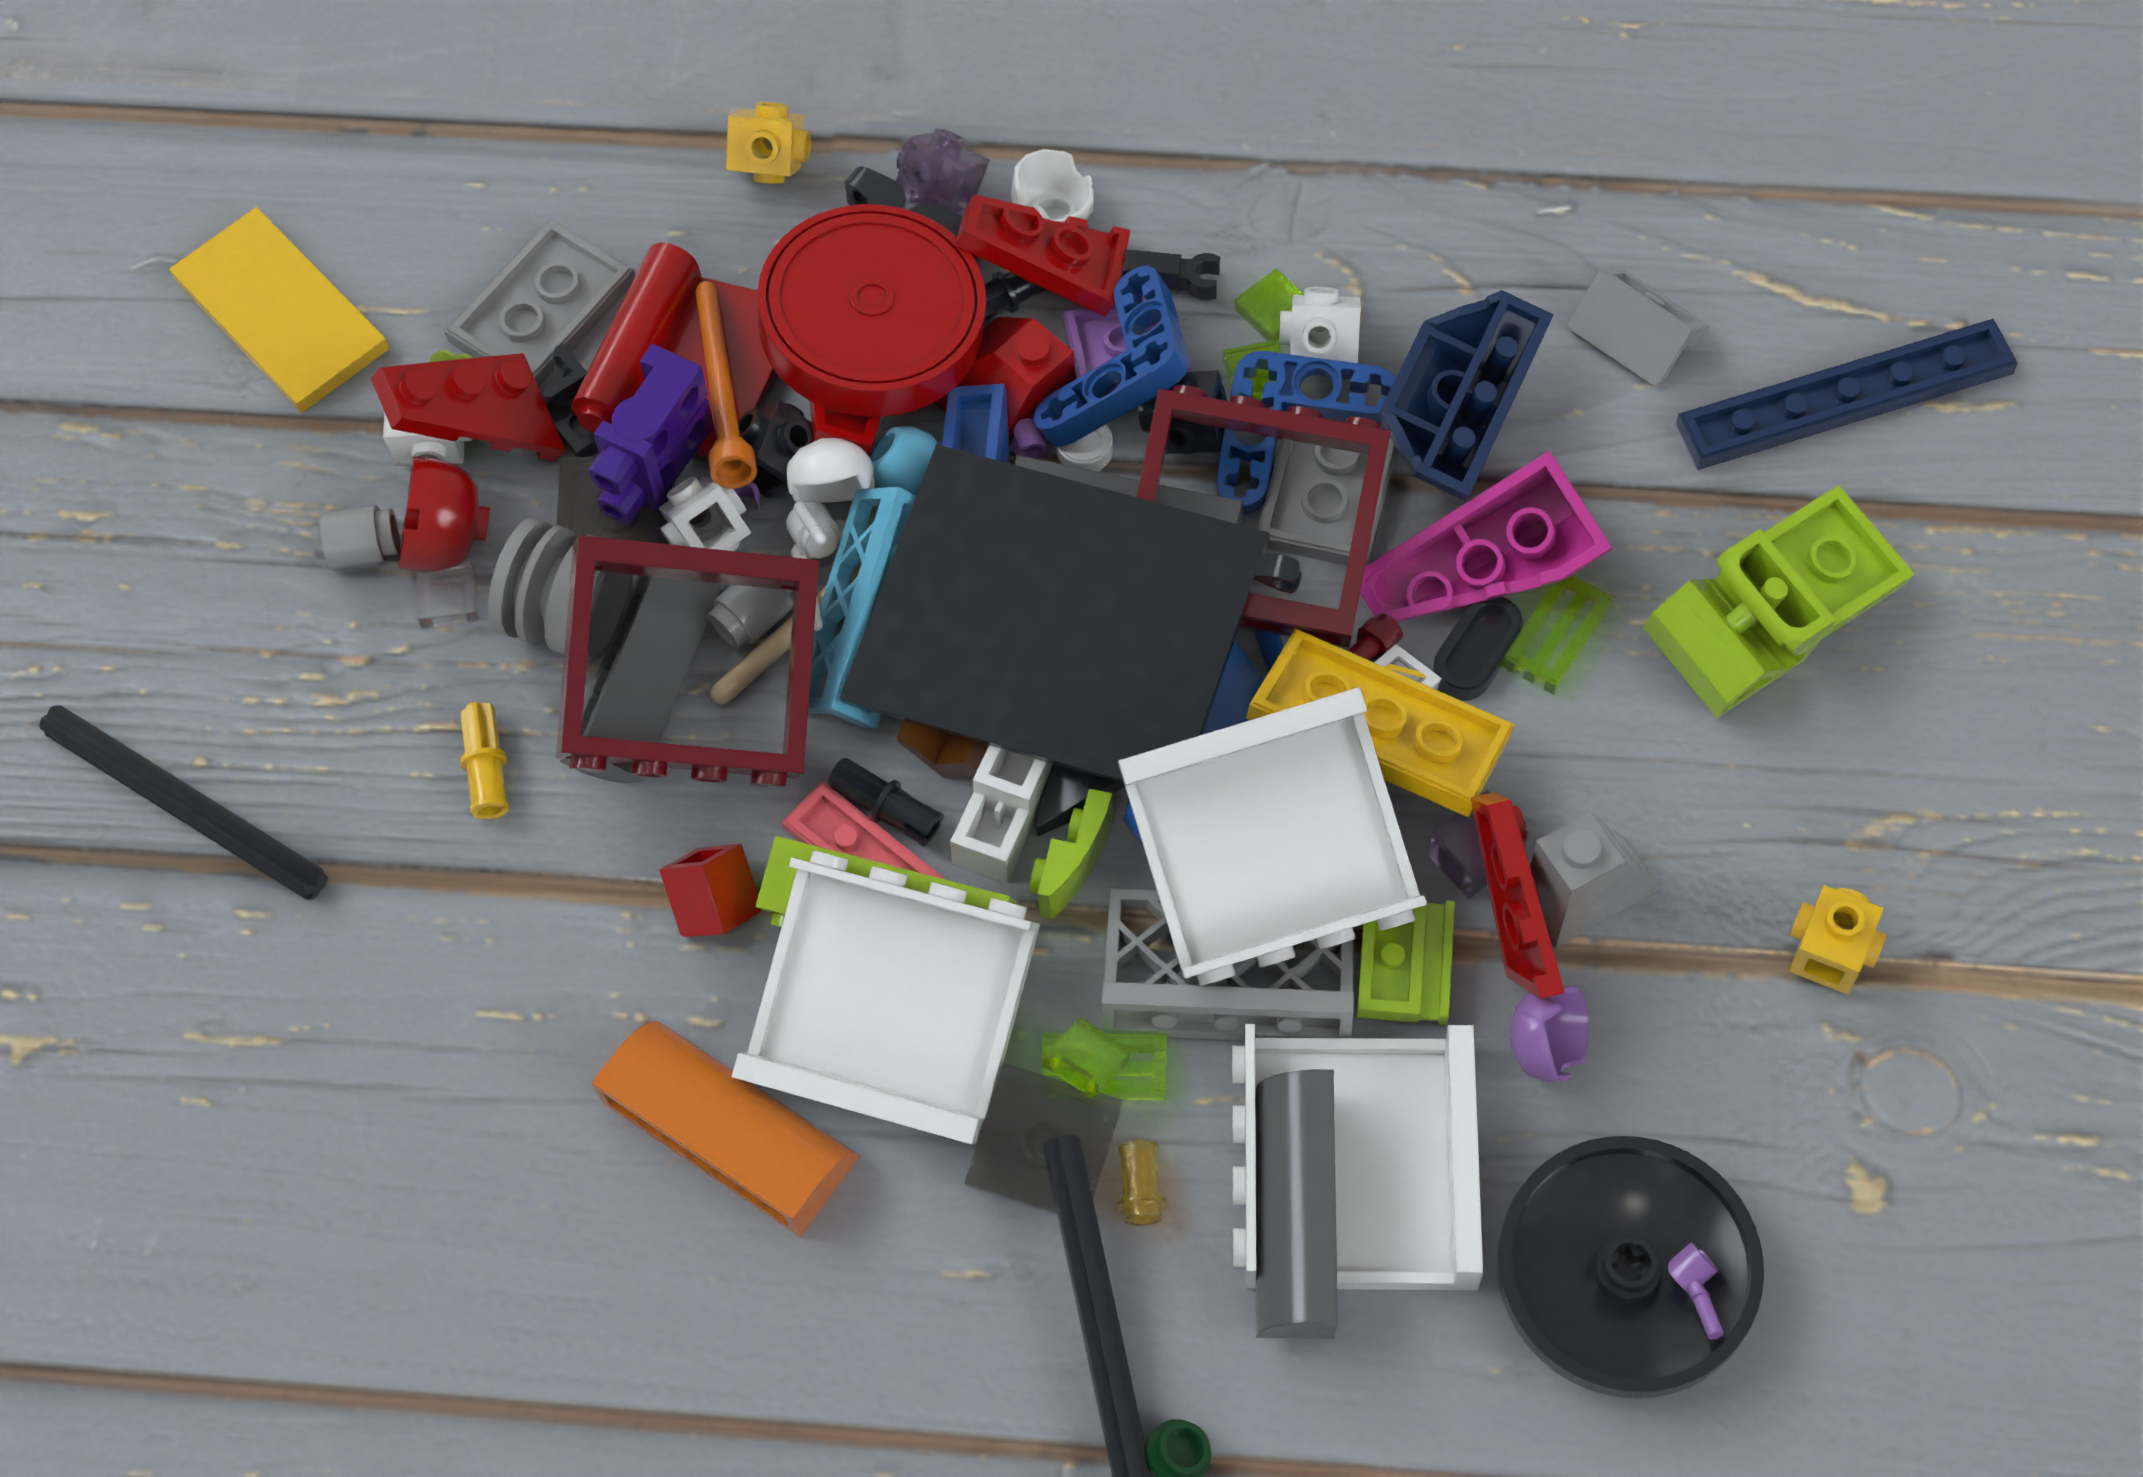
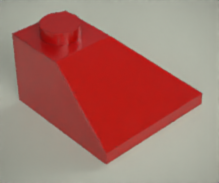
M998 316L984 328L981 348L974 365L956 387L991 384L1005 385L1007 390L1010 446L1014 438L1013 431L1018 421L1026 418L1034 419L1037 406L1044 398L1076 379L1074 351L1035 318ZM948 394L933 402L945 413Z

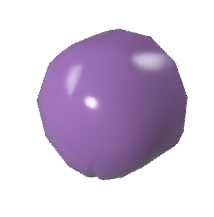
M1563 986L1565 993L1543 999L1528 992L1517 1005L1510 1024V1044L1523 1072L1528 1076L1545 1082L1567 1081L1571 1079V1074L1563 1073L1562 1071L1567 1067L1585 1062L1589 1038L1588 1007L1584 993L1577 986Z

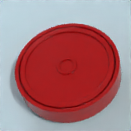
M860 204L834 208L810 217L795 226L779 240L769 253L762 267L758 282L757 300L758 331L763 351L777 375L789 387L804 398L824 408L849 415L882 417L903 414L925 407L948 394L965 378L974 365L981 348L986 309V290L981 271L973 255L955 246L957 237L944 226L926 216L903 208L878 204Z

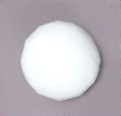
M1038 150L1024 155L1014 167L1011 200L1012 203L1035 208L1042 218L1064 223L1068 216L1087 220L1093 212L1094 206L1093 189L1091 188L1092 178L1090 175L1083 177L1076 170L1071 154L1065 151Z
M821 438L800 448L788 462L787 486L795 502L816 501L826 503L853 500L856 489L875 488L874 468L867 453L856 444L841 438Z

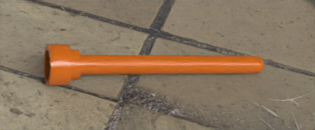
M705 281L697 286L695 294L717 441L708 454L710 475L713 482L720 485V487L735 489L752 482L757 474V467L753 448L740 437L718 291L713 283Z

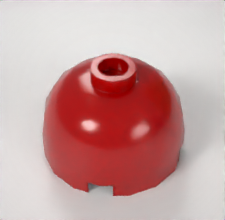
M414 456L403 525L399 568L417 572H442L454 568L464 561L471 551L474 540H486L490 507L479 506L478 486L469 473L450 462Z

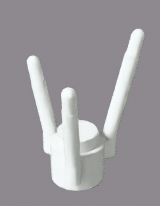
M796 502L794 509L789 513L786 520V528L795 542L791 549L792 557L811 559L812 557L824 558L831 555L841 540L846 521L834 520L828 509L820 502ZM816 597L814 631H819L822 629L823 623L818 597Z

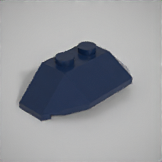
M1501 290L1486 296L1485 300L1460 306L1423 322L1378 414L1384 428L1391 431L1390 438L1414 477L1467 501L1554 314Z

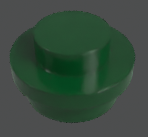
M1172 1419L1163 1422L1153 1430L1146 1443L1147 1463L1156 1477H1203L1210 1466L1211 1448L1208 1437L1199 1426L1189 1421Z

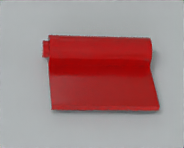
M659 242L652 244L572 401V410L578 417L580 425L592 433L596 431L602 421L612 425V415L615 408L622 401L633 397L644 382L640 360L651 344H655L702 366L708 394L706 398L709 399L714 428L695 455L708 458L709 451L717 441L695 291L697 286L705 281L713 283L717 288L736 414L739 421L747 411L760 407L775 374V370L770 365L760 342L757 290L703 278L696 259L689 252L670 243Z

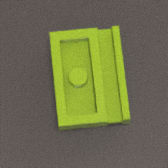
M1446 900L1445 904L1427 903V905L1414 908L1412 910L1415 921L1379 931L1376 920L1363 924L1357 1018L1419 1023V1020L1438 1021V1025H1447L1450 1005L1455 901Z

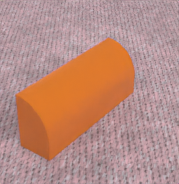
M651 1021L639 1027L619 1046L591 1083L601 1102L801 1237L859 1159V1154L751 1082L733 1078V1070L661 1022Z

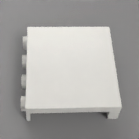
M1360 687L1118 760L1119 769L1184 978L1197 975L1200 986L1217 982L1236 975L1233 968L1234 963L1257 957L1259 967L1276 964L1296 957L1293 945L1317 939L1319 949L1338 945L1355 939L1352 927L1375 920L1377 921L1379 931L1415 921L1412 909L1427 905L1425 896L1419 893L1364 716L1367 709Z
M814 850L812 851L810 862L791 857L789 867L797 869L748 1052L738 1053L732 1077L964 1143H982L1040 924L1024 920L1027 907L991 898L988 910L964 904L967 891L931 882L929 892L926 894L905 888L907 875L872 866L869 878L846 872L848 859Z
M1245 1024V1045L1232 1046V1083L1245 1084V1106L1233 1105L1232 1141L1233 1144H1245V1166H1233V1205H1245V1228H1233V1268L1246 1269V1288H1256L1255 1088L1262 1080L1285 1072L1334 1069L1337 1289L1478 1290L1483 1275L1474 1025H1448L1445 1039L1255 1038V1024Z

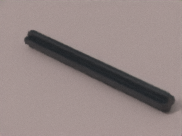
M62 705L50 707L47 714L41 718L39 727L48 738L304 899L312 900L316 898L320 890L326 886L328 877L321 867Z
M1060 1135L1045 1141L1043 1149L1112 1477H1152L1151 1469L1146 1459V1445L1081 1141L1076 1135Z

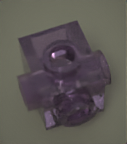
M936 128L933 133L913 135L904 144L897 158L896 166L899 172L895 181L901 184L905 193L911 195L909 201L914 206L922 202H936L954 212H961L965 210L973 195L978 194L990 159L964 147L966 140L962 136L945 129Z

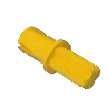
M471 702L467 704L460 714L465 753L460 758V766L467 772L471 803L470 814H473V817L477 819H494L504 816L509 811L503 767L508 762V756L505 751L500 749L495 707L491 703Z

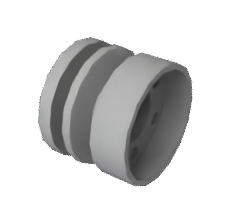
M530 517L520 522L511 533L499 555L491 580L488 598V620L494 632L511 638L519 637L520 640L533 645L546 640L550 650L564 654L573 544L576 541L574 531L559 525L553 527L552 524ZM594 571L587 662L593 663L601 658L609 645L631 592L632 574Z

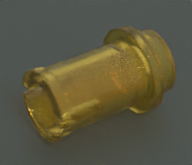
M1133 1140L1121 1144V1147H1118L1122 1197L1118 1199L1116 1204L1117 1210L1124 1214V1222L1129 1225L1148 1226L1156 1224L1162 1220V1211L1168 1206L1167 1198L1160 1193L1159 1145L1154 1141Z

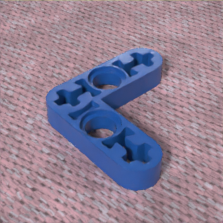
M1140 266L1129 271L1120 279L1114 289V301L1127 350L1054 391L1037 406L1034 413V423L1052 445L1060 447L1076 442L1157 396L1158 389L1167 390L1186 374L1189 368V356L1170 289L1153 267ZM1142 296H1144L1147 301L1142 302ZM1158 322V324L1154 328H1152L1147 333H1144L1147 330V328L1152 326L1154 323ZM1119 384L1114 391L1104 396L1110 388Z
M1254 351L1245 355L1238 362L1234 373L1230 398L1232 396L1253 398V383L1248 378H1254L1258 369H1264L1268 371V378L1271 380L1264 385L1262 402L1265 404L1264 408L1273 407L1274 410L1287 412L1291 406H1302L1321 412L1322 418L1345 421L1348 417H1363L1381 423L1378 414L1396 378L1387 369L1374 365L1269 351ZM1311 375H1322L1331 381L1333 390L1322 400H1312L1302 393L1300 389L1302 382ZM1342 379L1350 380L1347 404L1339 403L1342 397ZM1371 384L1379 385L1381 395L1386 396L1378 399L1377 406L1367 405L1365 395L1360 394L1367 393ZM1225 429L1217 472V494L1220 497L1242 501L1244 514L1249 515L1258 511L1265 503L1271 480L1277 438L1267 436L1262 443L1248 446L1237 440L1235 436L1236 430ZM1241 460L1251 461L1250 483L1251 486L1257 487V489H1248L1246 496L1243 498L1236 497L1234 487L1227 485L1228 483L1236 484L1238 482Z

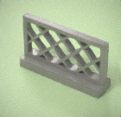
M1110 888L1105 970L1101 999L1102 1035L1245 1041V1024H1255V1038H1351L1354 1013L1353 940L1319 949L1317 939L1301 943L1311 954L1292 969L1283 962L1267 966L1280 978L1268 988H1251L1239 977L1258 962L1257 957L1234 963L1235 976L1207 984L1206 986L1188 985L1177 975L1181 971L1177 957L1170 963L1165 964L1148 948L1150 944L1169 930L1157 890ZM1122 909L1148 910L1159 921L1137 937L1121 922ZM1121 939L1127 946H1125L1122 950L1119 951V943ZM1338 948H1340V960L1333 954ZM1136 955L1156 972L1144 983L1117 982L1118 969ZM1322 962L1340 978V991L1313 990L1301 978Z

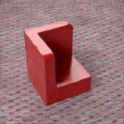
M742 843L700 847L659 869L679 933L683 937L725 934L761 912V909L755 907L758 893Z

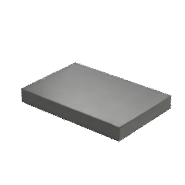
M549 218L444 332L448 342L473 358L524 353L536 383L540 387L554 370L555 360L553 354L555 347L563 343L572 352L629 289L636 274L632 267L552 218Z
M1305 395L1307 398L1312 400L1324 399L1320 397ZM1329 419L1334 421L1345 422L1344 420ZM1382 422L1379 423V425H1380V428H1379V429H1384V430H1386V429L1384 428ZM1391 438L1389 439L1365 566L1370 563L1398 452ZM1282 439L1258 525V530L1270 533V540L1266 549L1347 565L1368 454Z

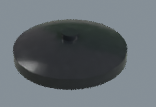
M1612 1136L1588 1140L1557 1153L1538 1167L1523 1183L1505 1217L1497 1252V1272L1502 1299L1508 1315L1518 1334L1542 1362L1567 1380L1601 1394L1622 1398H1651L1687 1389L1705 1380L1731 1358L1750 1330L1758 1312L1763 1292L1764 1260L1757 1229L1749 1211L1731 1185L1716 1170L1691 1153L1665 1142L1643 1137ZM1689 1243H1693L1698 1250H1703L1718 1268V1272L1703 1284L1710 1294V1300L1724 1332L1717 1339H1708L1689 1293L1676 1282L1668 1270L1670 1260Z

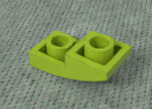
M1089 789L1084 810L1074 808L1072 812L1067 841L1051 838L1047 858H1036L1031 875L1030 893L1038 895L1040 917L1053 919L1074 898L1092 873L1104 849L1114 820L1112 793Z

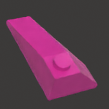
M1549 450L1365 566L1360 594L1374 617L1378 613H1385L1397 622H1402L1561 582L1610 552L1613 548Z

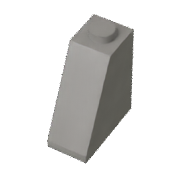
M1590 811L1536 841L1530 867L1536 878L1538 898L1550 941L1555 948L1659 890V884L1627 839Z

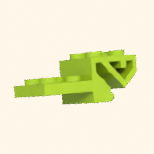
M1837 485L1765 532L1758 529L1728 548L1716 559V564L1721 569L1718 577L1714 579L1689 580L1652 612L1643 629L1714 716L1719 718L1804 662L1822 639L1905 586L1915 573L1841 486Z

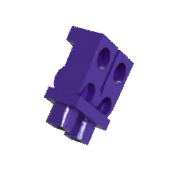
M651 344L640 360L644 376L642 385L633 397L622 401L615 408L612 415V425L602 421L594 432L599 455L588 469L591 481L604 490L597 499L600 512L625 525L631 523L642 506L658 512V508L666 500L665 492L674 484L714 428L709 399L706 398L708 394L702 366L655 344Z

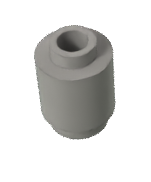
M377 505L324 512L320 514L319 525L311 527V541L317 560L325 559L330 569L385 562L388 555L400 553L399 528L392 508L380 510Z
M731 585L713 601L715 608L706 617L715 632L729 646L739 649L745 643H755L793 608L790 595L794 591Z

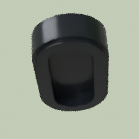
M1501 596L1470 604L1434 659L1433 672L1442 678L1438 687L1440 692L1461 701H1468L1481 696L1488 689L1520 639L1523 624L1522 615L1512 601Z

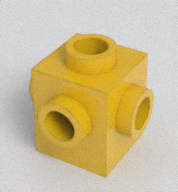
M757 102L755 109L740 108L728 115L726 170L753 173V181L760 183H784L785 176L790 177L801 169L802 162L807 163L809 160L811 133L810 130L803 129L804 114L788 113V105L784 103Z
M1823 885L1815 904L1812 905L1803 901L1795 918L1789 936L1799 939L1800 942L1788 972L1848 995L1862 966L1866 965L1874 968L1880 955L1887 933L1876 928L1884 908L1870 903L1865 895L1849 888L1834 889Z

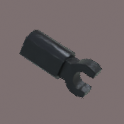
M1126 249L1123 276L1137 267L1150 266L1157 271L1171 293L1178 294L1179 290H1184L1200 300L1216 299L1217 281L1205 280L1200 278V276L1203 274L1220 275V256L1212 253H1202L1191 259L1182 258L1181 254Z

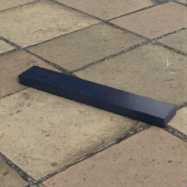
M1993 318L1679 413L1676 426L1697 469L1700 470L2013 375L2018 363Z

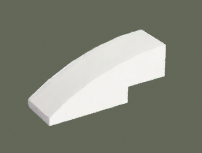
M989 745L973 778V794L950 840L952 864L1008 884L1034 823L1052 763Z

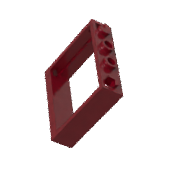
M1177 385L1173 387L1172 391L1158 389L1136 496L1141 499L1156 502L1172 419L1368 454L1339 610L1251 593L1239 626L1240 628L1288 637L1292 635L1296 628L1330 644L1350 648L1391 431L1379 429V423L1363 417H1348L1345 419V422L1323 419L1321 412L1308 407L1291 406L1285 412L1264 408L1265 404L1262 401L1247 396H1232L1230 401L1208 398L1205 391L1192 386Z
M579 535L573 544L556 758L569 759L570 769L586 770V772H606L607 763L631 765V775L642 777H667L668 768L691 770V780L701 782L725 783L727 782L728 773L751 775V785L759 787H786L787 778L795 779L804 774L819 560ZM594 571L794 591L783 754L581 736Z

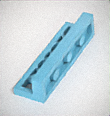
M900 487L855 490L820 606L823 627L819 631H814L808 713L833 714L862 728H877L881 714L842 703L839 698L916 498V495ZM879 506L874 522L866 530L872 507ZM862 562L858 576L850 584L853 570ZM845 616L841 632L833 639L837 624ZM828 672L822 697H815L821 678Z

